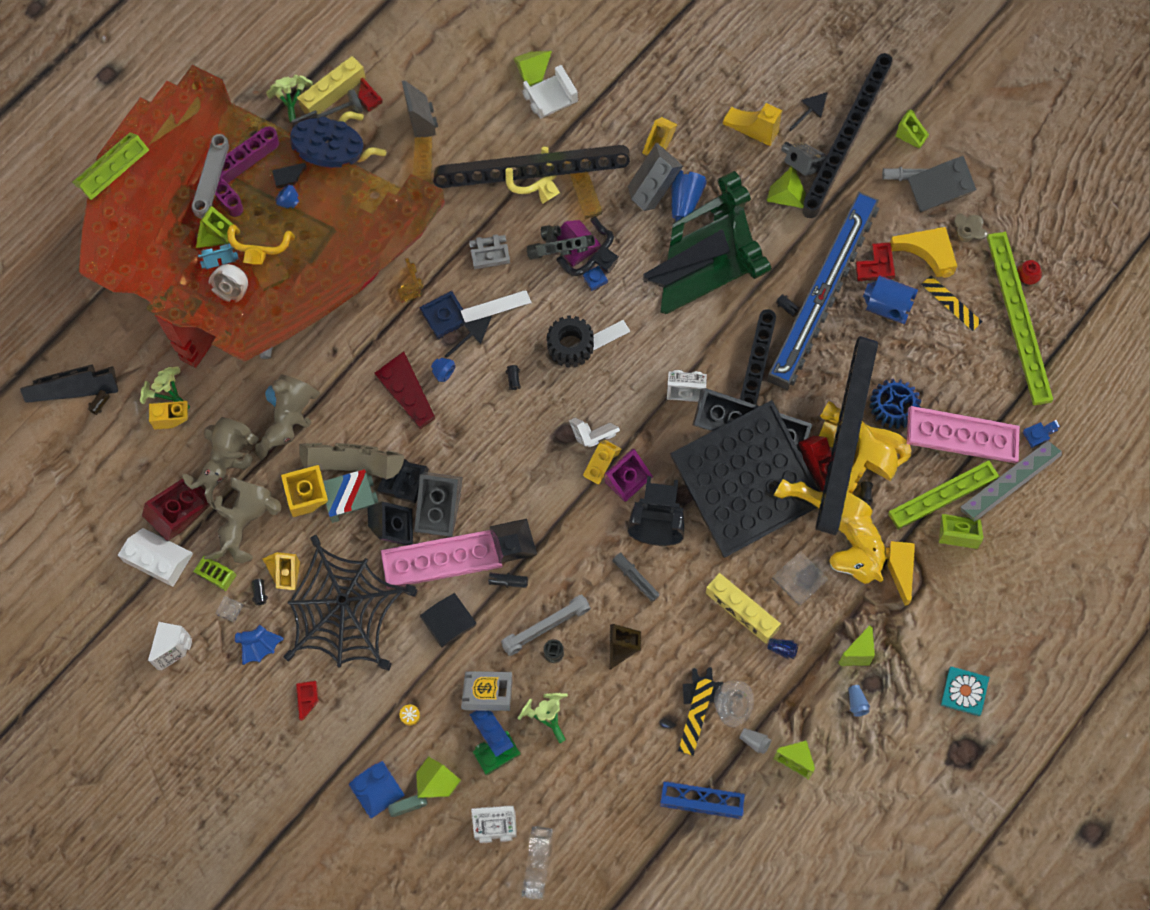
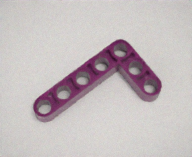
M268 126L261 129L226 155L214 199L232 217L241 215L243 206L239 196L227 183L278 147L279 139L273 127Z

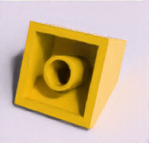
M319 465L281 475L289 509L293 517L312 513L328 502Z

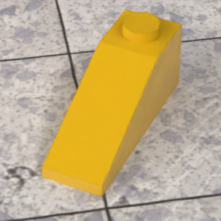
M891 541L889 546L885 547L887 566L904 605L909 606L912 600L915 544Z

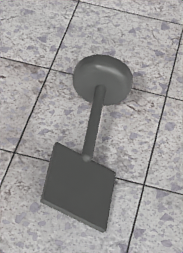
M350 89L347 93L349 102L318 115L315 110L291 121L292 127L304 120L325 117L349 106H352L355 112L361 113L363 112L362 105L355 90Z

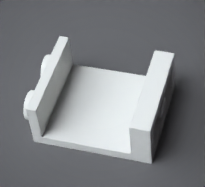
M562 65L555 67V76L530 87L527 81L523 82L524 90H522L525 99L531 102L530 106L533 113H537L540 119L578 102V92Z

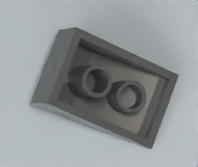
M402 81L415 140L436 135L435 128L438 127L436 117H432L431 114L434 112L432 102H428L427 96L410 83Z
M964 156L944 162L907 178L920 212L970 195L977 190Z
M430 472L420 474L414 532L453 536L463 477Z

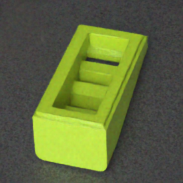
M203 556L193 572L222 590L227 591L237 576L236 573L212 559L205 560V556ZM206 562L209 563L204 572L200 571ZM214 566L215 568L212 570L210 575H207L211 567ZM218 569L221 570L217 577L213 578ZM224 573H226L225 577H224L223 580L220 582V581H219L220 578L222 577V575H223Z

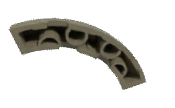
M322 443L299 444V455L304 468L319 465L320 470L360 471L365 469L368 474L389 479L399 473L404 461L403 454L391 450L385 453L384 451H379L378 447L346 443H336L335 447L323 445Z

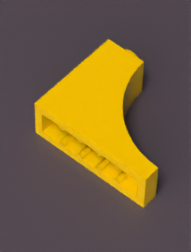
M765 103L761 110L755 112L742 111L731 107L723 119V124L771 146L779 132L782 110L768 103Z
M946 227L898 235L891 238L892 251L910 252L921 257L931 266L936 277L942 276L946 278L955 273L957 263Z

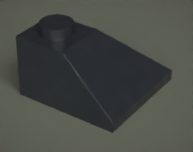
M383 501L367 507L368 527L380 540L403 545L413 544L412 508Z
M527 518L489 527L499 563L537 555Z

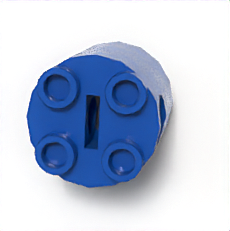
M879 275L878 279L870 284L868 283L863 298L867 304L866 311L905 325L909 315L906 312H910L914 303L911 299H915L918 289Z

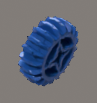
M893 378L890 383L885 380L883 385L879 383L877 389H873V395L869 399L871 401L869 407L873 409L871 414L877 415L875 420H882V426L887 423L889 424V429L892 428V425L899 429L901 424L905 428L908 424V412L904 414L903 407L909 403L910 406L921 408L919 406L921 399H918L919 392L913 393L915 386L909 388V381L904 385L902 384V379L896 383ZM887 394V401L881 405L880 398Z

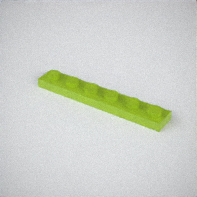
M988 460L890 510L888 515L899 530L997 480L999 475Z

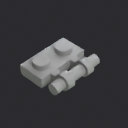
M495 234L492 237H477L476 240L469 241L470 248L478 247V249L471 250L474 269L510 263L507 244H499L506 242L505 235L498 236V234ZM494 244V246L483 248L485 245Z

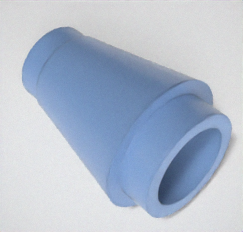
M860 685L849 687L850 711L855 717L868 714L870 712V705Z

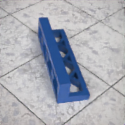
M664 781L660 807L742 819L745 794ZM667 787L676 788L680 795L678 797L666 796ZM690 791H696L700 799L697 801L690 800L685 795ZM710 794H715L721 802L718 804L709 803L705 798ZM731 797L740 798L739 807L728 806L725 801Z

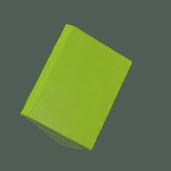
M942 514L938 543L974 549L979 548L984 538L980 519L974 522L967 517Z
M870 625L843 653L838 663L839 665L867 666L871 664L875 651L873 628Z
M807 740L778 748L773 758L807 779H810L815 770Z

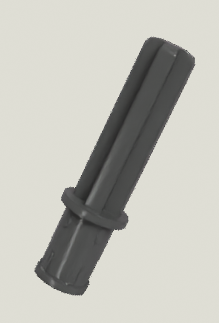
M621 552L613 558L612 562L621 569L623 575H627L650 601H655L659 597V593Z

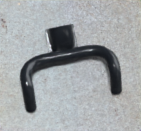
M593 216L590 221L598 232L607 238L584 266L574 269L563 256H559L556 259L564 271L571 276L585 274L595 263L601 266L607 273H610L617 264L619 256L608 249L613 243L614 234L606 229L596 216Z

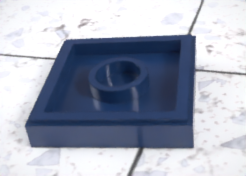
M453 291L419 307L437 339L464 326L462 323H465L461 313L463 308Z

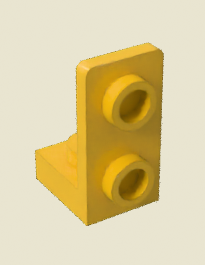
M607 440L599 442L583 476L596 484H600L613 458L618 456L622 449Z

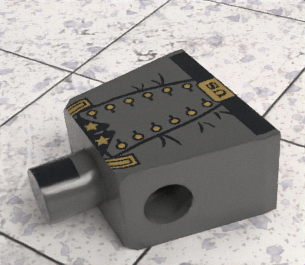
M785 142L781 148V151L787 154L785 162L805 176L819 172L827 157L823 152L802 142L793 145Z

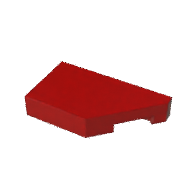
M361 78L358 98L360 103L370 112L382 104L383 100L367 81Z
M317 681L296 683L300 721H303L319 702Z

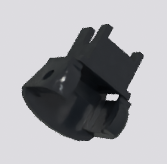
M647 476L644 499L640 498L639 502H635L629 518L628 534L630 537L641 543L654 546H672L683 541V508H680L679 503H676L678 480H674V486L651 483V476Z

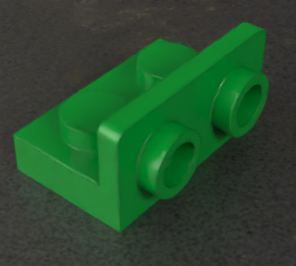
M508 731L505 733L511 740L513 747L500 755L495 756L485 741L475 747L476 750L473 751L486 776L521 755Z

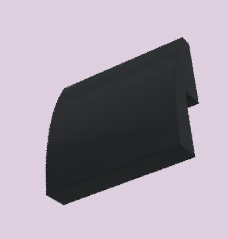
M404 459L399 473L389 479L382 478L377 491L393 498L417 503L420 474L428 472L429 469L427 466L409 463Z
M455 593L439 601L420 615V618L441 648L457 640L461 634L471 630L477 624Z

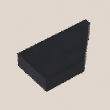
M306 163L272 170L276 188L295 185L302 172L307 169Z

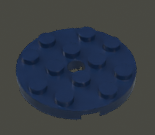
M327 117L299 122L293 127L290 135L291 148L300 153L299 157L318 166L337 168L342 167V164L345 163L353 164L360 159L363 151V140L353 128L343 121H335Z

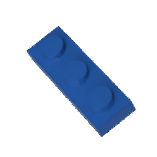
M476 710L469 714L495 756L513 747L511 740L492 711Z

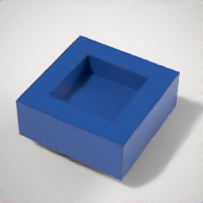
M599 265L583 274V278L591 291L608 283V279Z

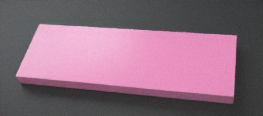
M910 406L908 408L906 444L1016 464L1019 462L1020 426Z
M490 530L381 550L385 581L396 586L412 585L503 568L502 563H499Z

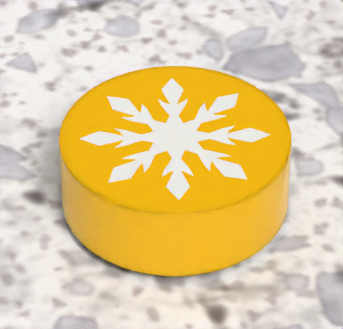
M409 704L400 710L399 716L405 725L412 726L419 721L420 712L416 706Z

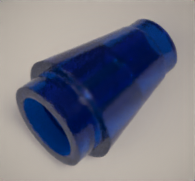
M770 638L767 649L789 660L790 658L795 659L798 644L794 643L793 640Z

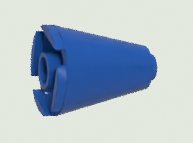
M680 170L672 182V218L675 219V222L695 210L707 184L705 176L690 171L689 174H683V171Z

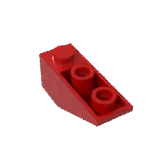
M813 435L799 442V446L805 463L823 491L831 450L827 437Z

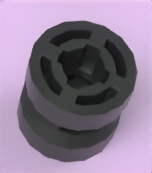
M551 639L545 643L544 656L548 662L558 663L563 659L564 648L559 640Z

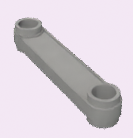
M217 134L212 138L192 203L193 213L200 219L203 218L209 207L212 206L229 149L228 140L222 134Z
M579 595L569 602L570 605L518 635L511 634L501 641L504 651L509 656L518 653L524 644L571 617L584 615L591 609L589 602L583 595Z

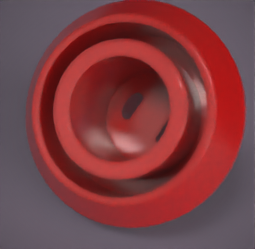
M1034 260L1022 262L1017 268L1019 279L1025 284H1035L1042 277L1041 267Z

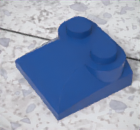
M383 761L374 764L349 783V786L370 819L387 809L389 805L405 797Z

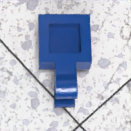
M1057 420L1050 422L1044 427L1040 422L1024 429L1023 434L1031 448H1034L1049 441V434L1057 432L1060 425Z

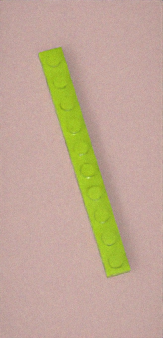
M1007 233L988 234L987 241L1033 406L1052 403L1053 396Z

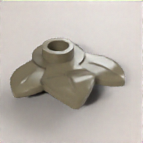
M959 213L954 220V224L958 228V239L962 242H969L972 239L982 240L986 238L988 232L982 228L983 218L979 215H971L967 218Z

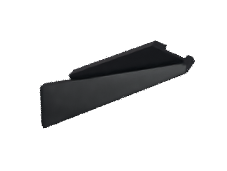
M723 230L717 231L643 274V281L646 283L647 281L656 283L660 287L666 288L713 264V258L730 253Z
M93 364L37 378L33 381V385L20 388L26 403L98 395L100 390L105 391V394L118 392L114 366L95 372Z

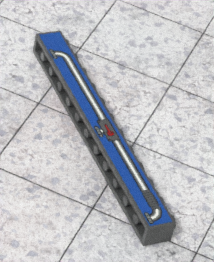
M858 192L769 372L767 382L785 390H788L790 385L794 386L798 378L796 372L798 369L802 370L806 361L803 358L806 353H810L813 347L811 341L813 338L817 339L821 330L819 325L821 322L825 323L828 316L826 311L828 307L832 308L836 298L833 296L835 292H840L843 285L841 280L843 277H847L850 271L849 263L850 261L854 263L858 254L856 249L857 247H862L865 240L863 235L865 232L868 233L872 226L870 220L872 217L876 218L880 209L877 207L878 199Z

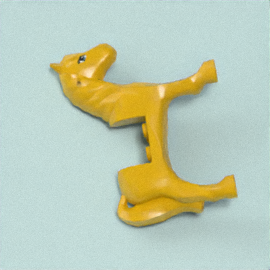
M828 401L820 417L824 420H835L838 422L841 408ZM862 421L839 530L845 534L853 547L845 551L835 552L830 556L829 561L832 569L835 571L851 574L858 581L868 584L874 579L879 582L883 581L881 571L886 561L885 545L872 522L871 507L852 493L866 469L891 481L897 471V467L908 461L911 457V447L909 444H906L907 440L898 433L874 428ZM783 479L774 496L780 499L789 496L798 497L819 508L823 492H818L803 482L791 484Z

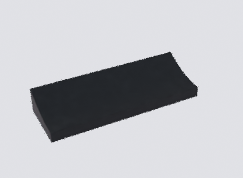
M702 388L692 425L712 432L759 406L707 388ZM779 413L802 456L799 442L809 437L812 424Z

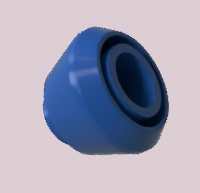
M286 185L275 199L276 205L286 209L290 207L293 209L299 202V199H297L299 195L293 185Z
M437 358L432 363V373L438 382L447 381L455 370L453 360Z

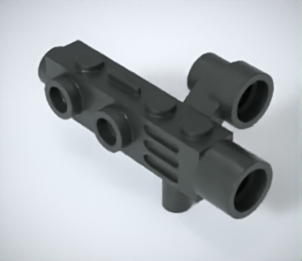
M542 226L541 236L546 241V244L528 245L527 255L530 260L542 258L544 255L559 252L561 256L572 254L571 250L577 249V253L588 251V247L595 245V238L593 235H586L557 241V237L561 236L560 226Z

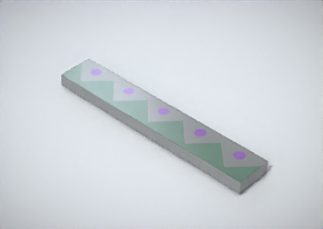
M1049 441L1045 442L962 505L961 511L975 522L1062 456V451Z

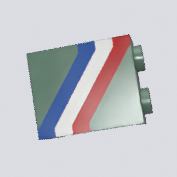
M365 469L323 481L328 498L326 506L332 523L340 521V515L379 503L376 492L372 493L371 486H374L371 474L367 475Z

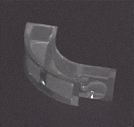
M532 826L521 897L529 899L543 898L553 833L551 828Z

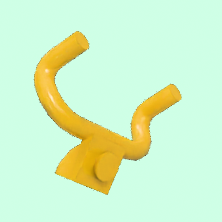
M230 225L227 232L230 245L235 250L245 252L243 263L262 265L267 254L275 255L282 253L289 246L290 241L295 239V235L291 231H286L279 246L264 247L237 242L235 235L240 233V229L236 225Z

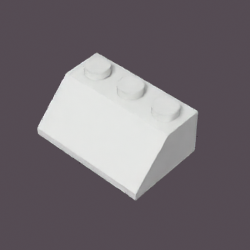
M144 528L129 537L118 554L123 562L172 587L193 555L192 552Z

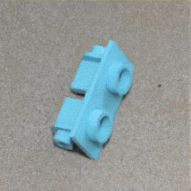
M230 244L220 246V250L213 251L212 248L201 251L202 254L198 255V257L203 258V261H200L201 267L207 270L219 266L217 260L221 258L223 265L236 262L235 260L239 259L237 252L233 253L234 248Z

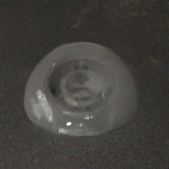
M729 681L718 688L714 697V703L721 720L727 726L735 728L744 724L749 719L754 707V693L746 683Z

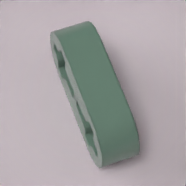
M418 795L389 805L388 810L391 817H396L420 809L428 803L426 798H418Z

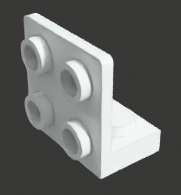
M577 418L569 420L577 442L584 446L588 445V447L597 445L599 440L603 438H613L616 436V432L620 431L619 427L612 423L591 431L587 423L584 424L583 421Z

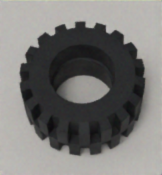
M567 316V319L561 317L559 322L555 320L553 326H550L548 329L549 333H547V348L549 355L552 356V360L554 362L558 360V365L566 364L568 368H570V365L578 367V363L583 365L585 359L589 360L590 354H593L594 334L589 324L586 325L584 319L580 321L577 316L575 318ZM567 336H575L581 340L580 344L571 348L563 346L560 341Z

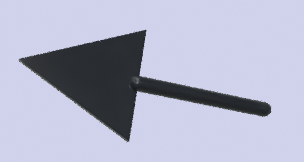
M828 92L801 100L809 109L789 128V131H792L811 111L821 118Z
M492 316L462 323L470 333L446 353L445 358H448L472 335L481 344Z

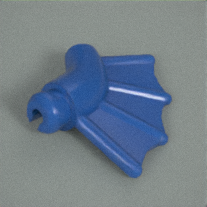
M258 625L253 631H243L242 633L237 632L235 634V642L242 644L243 665L251 661L261 662L267 654H274L276 645L284 640L283 637L267 631L261 625Z

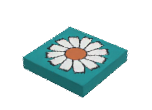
M950 666L940 706L980 717L990 677Z

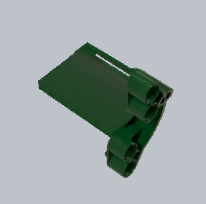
M736 171L718 178L717 181L722 193L721 195L673 223L668 259L721 229L725 234L730 253L713 258V264L666 288L663 287L661 313L668 314L746 273L753 279H756L772 270L768 259L762 255L758 242L752 239L744 210L745 204L751 201V197L746 187L742 186L741 179ZM709 211L714 214V221L682 237L684 224Z

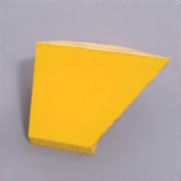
M276 552L262 558L276 584V589L296 590L300 561L296 554Z

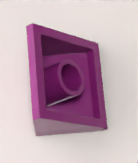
M580 220L565 221L560 227L561 236L557 237V241L592 235V233ZM595 238V245L588 247V251L577 253V249L571 250L572 254L563 256L572 267H575L595 253L601 244Z
M632 448L605 473V483L626 502L647 483V476H651V479L653 476L635 449Z

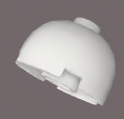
M230 264L219 266L211 274L208 281L213 286V293L228 302L231 299L236 300L235 302L241 300L248 287V279L245 273L239 267Z

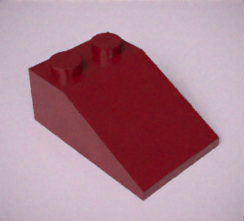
M182 478L145 502L142 517L169 541L183 532L210 506L205 496L206 491L201 486L191 489Z

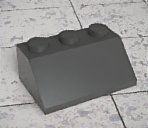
M658 143L654 145L628 185L631 200L643 211L656 208L683 167L679 161Z

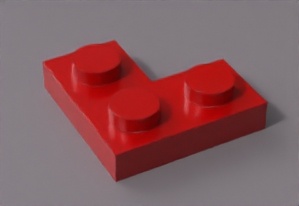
M891 242L872 244L873 260L856 261L857 281L877 280L879 275L888 279L895 278Z

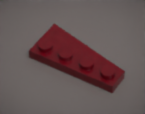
M404 351L374 373L376 378L420 430L435 419L434 413Z

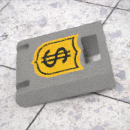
M465 672L461 703L463 710L510 711L512 672ZM499 684L500 688H507L506 697H498Z

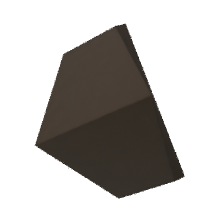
M610 624L611 670L636 652L641 651V631Z

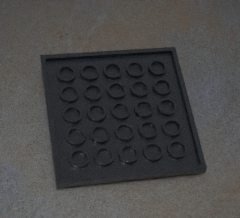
M773 400L670 453L723 558L818 508L814 504L798 497L789 496L780 499L774 496L783 479L791 484L803 482L808 487L818 492L820 491Z

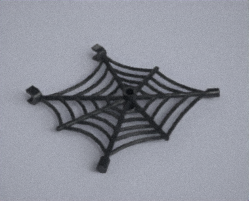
M317 535L310 538L311 542L316 547L313 559L301 584L291 600L288 601L296 621L295 645L283 657L289 662L295 656L294 653L297 650L307 648L318 649L329 654L337 662L338 668L345 662L363 659L378 664L377 667L390 671L392 663L389 660L381 659L379 656L378 644L382 620L389 607L402 592L415 597L418 589H416V586L406 584L405 587L389 584L378 578L367 565V558L363 561L340 558L322 548ZM319 553L321 560L316 574L301 600H294L307 580ZM324 553L339 561L361 564L358 570L338 567L326 560ZM324 563L328 573L321 587L312 600H304ZM330 566L343 572L356 573L354 578L334 575ZM364 567L378 582L395 589L383 591L374 587L363 576L362 571ZM330 576L332 584L328 593L323 599L316 600ZM359 576L369 587L378 592L371 594L363 589L357 582ZM335 578L352 582L349 587L338 585ZM354 585H356L362 592L366 593V595H361L358 592H356L353 589ZM333 587H335L338 596L336 599H327ZM340 589L347 590V591H346L345 594H344V593L341 592ZM350 592H352V593H354L355 595H357V596H355V597H349V598H348ZM396 594L388 603L379 619L374 648L369 640L370 625L374 613L389 595ZM383 596L371 612L367 624V632L365 633L362 628L365 610L375 597ZM370 598L365 603L358 622L355 617L357 608L364 599ZM359 600L352 612L349 607L350 602ZM329 603H338V604L331 610V606H330ZM301 604H305L312 621L313 629L310 632L308 631L306 614ZM308 604H314L318 610L321 621L317 625ZM318 604H325L328 607V614L324 618ZM294 605H298L305 623V637L299 643V619ZM341 607L340 616L334 614ZM345 609H346L347 612H348V614H349V616H346V617L344 618V616H345ZM330 617H335L340 621V624L328 619ZM351 618L356 625L344 627V621ZM325 622L332 623L339 627V635L329 629L320 627ZM358 629L362 636L343 638V632L345 630ZM316 631L328 632L339 639L338 646L326 637L312 635ZM310 639L325 640L338 651V658L325 648L302 645ZM350 639H364L368 645L342 649L343 641ZM367 649L371 650L376 659L357 656L342 660V652Z

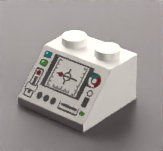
M681 370L669 371L667 400L698 402L701 389L706 388L707 374L698 371L692 373H684Z
M159 622L148 661L157 670L165 669L186 655L187 650L191 648V636L182 626Z
M513 806L472 809L474 838L479 840V843H490L492 839L499 838L501 842L512 841L513 837H517L516 815Z

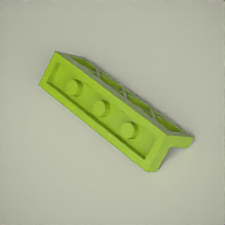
M128 133L72 183L92 200L147 153L149 149L138 135Z

